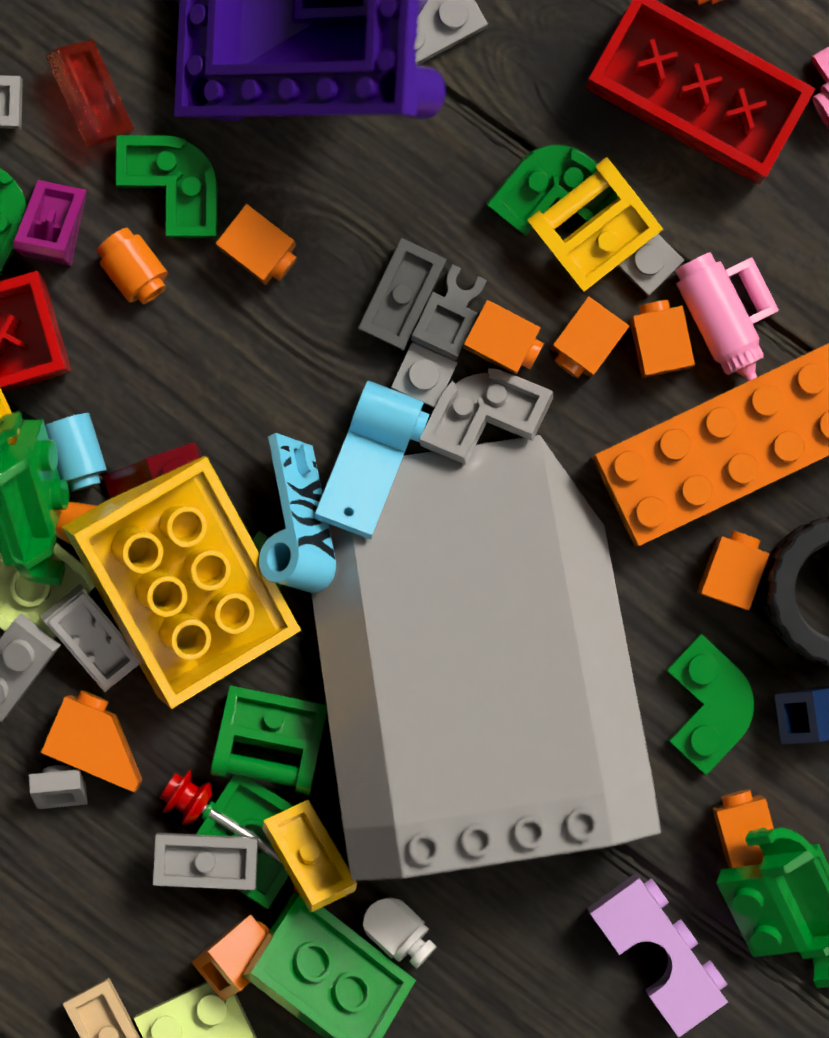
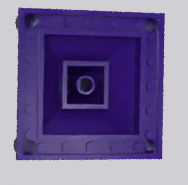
M180 0L174 117L209 118L232 122L239 121L244 117L393 115L421 120L432 118L439 112L444 103L445 83L441 74L434 68L416 65L415 49L418 15L428 0Z

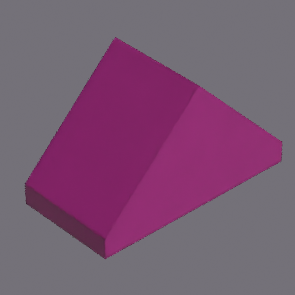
M38 180L16 234L14 249L24 257L72 266L87 190Z

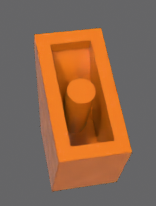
M82 690L78 698L72 695L65 696L41 753L129 791H137L142 782V777L117 715L105 710L108 701Z

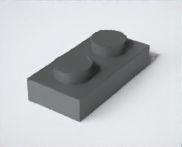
M401 238L358 329L404 351L447 259Z

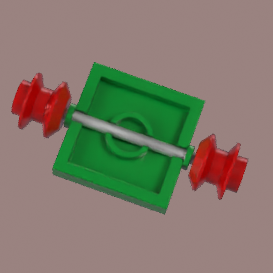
M191 770L187 772L184 778L175 773L160 796V799L167 803L163 813L176 808L183 813L182 825L195 822L199 815L203 813L201 819L204 820V823L197 832V835L258 837L256 889L237 890L269 909L289 875L262 829L263 821L295 806V804L253 778L233 775L217 802L211 801L207 805L212 796L211 783L207 782L198 787L191 783ZM294 885V893H296L298 890Z

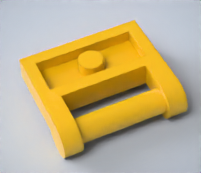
M608 157L595 165L597 168L595 173L542 214L539 210L527 219L583 292L663 230ZM611 186L619 197L570 236L562 240L555 229Z

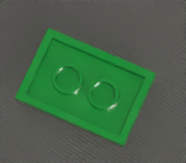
M299 892L292 894L242 975L323 1038H383L416 981L324 907L310 913Z

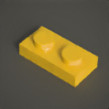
M309 800L263 821L262 829L310 913L355 892L357 882L356 880L352 881L350 870Z

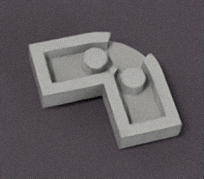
M488 368V373L468 376L456 384L452 381L443 391L419 439L420 445L466 465L487 422L533 441L553 400V391L508 372Z

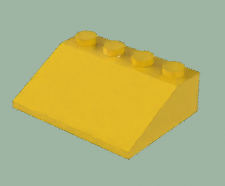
M206 456L115 496L62 526L155 694L171 709L301 631L276 583L268 581L262 575L259 567L260 554Z

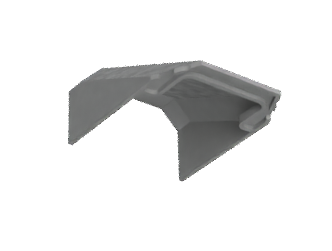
M536 435L533 441L523 437L477 444L466 465L434 451L403 456L371 540L329 524L336 558L335 575L327 588L321 592L311 593L352 881L405 878L612 846L661 833L653 779L604 524L540 435Z

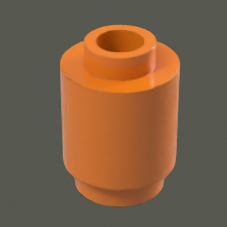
M123 228L108 237L97 248L96 252L102 259L100 266L128 303L139 300L142 304H146L165 290L166 285L163 281L168 276V271L139 234L133 235L129 228Z

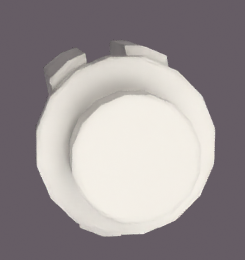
M390 897L378 900L369 906L364 915L363 927L367 936L390 958L394 957L398 962L409 954L412 957L409 962L417 969L437 947L430 940L426 943L422 940L429 928L400 899Z

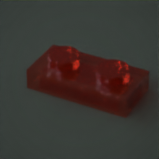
M94 40L59 47L46 56L87 147L116 140V135H128L135 130Z

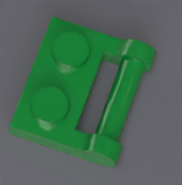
M230 685L213 758L211 775L226 778L228 773L296 787V793L310 795L327 716V705ZM239 742L302 755L300 767L231 754L233 743Z

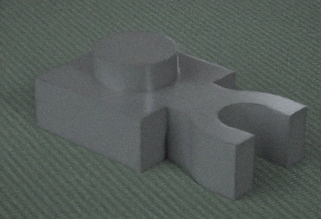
M452 264L445 280L446 296L443 297L432 292L410 341L456 362L478 315L477 312L467 308V306L479 298L487 280L478 276L472 289L462 290L456 284L461 268Z

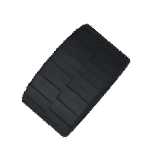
M828 516L814 519L808 524L798 526L791 531L787 538L782 539L778 543L774 554L768 559L764 570H766L764 581H762L761 593L764 596V604L762 605L765 616H768L772 625L770 627L775 635L786 643L785 646L792 652L804 656V659L829 666V637L818 633L807 624L798 610L795 599V583L800 568L814 552L829 545Z

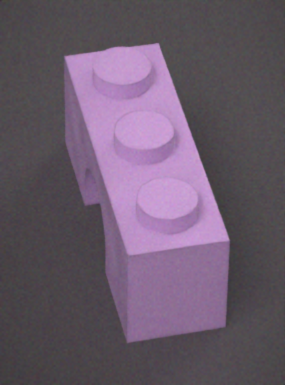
M635 873L587 909L619 955L631 946L644 941L657 943L666 950L668 962L664 974L645 990L676 1035L681 1037L728 1003L720 991L728 984L711 960L701 965L690 949L695 947L698 942L681 919L674 924L670 922L661 909L669 902L651 878L643 884Z

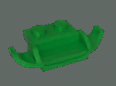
M20 412L6 414L0 418V553L4 566L14 565L19 574L27 580L40 584L61 586L66 571L64 561L54 560L50 556L57 541L55 529L61 511L66 510L69 504V488L65 479L60 480L57 469V446L54 440H49L43 420H23L15 445H9L8 439L17 436L22 417Z
M764 827L750 830L745 837V841L748 847H760L764 855L762 863L759 865L721 869L717 885L752 956L800 952L802 959L813 958L816 988L829 987V864L820 845H811L803 836L786 828L767 829Z

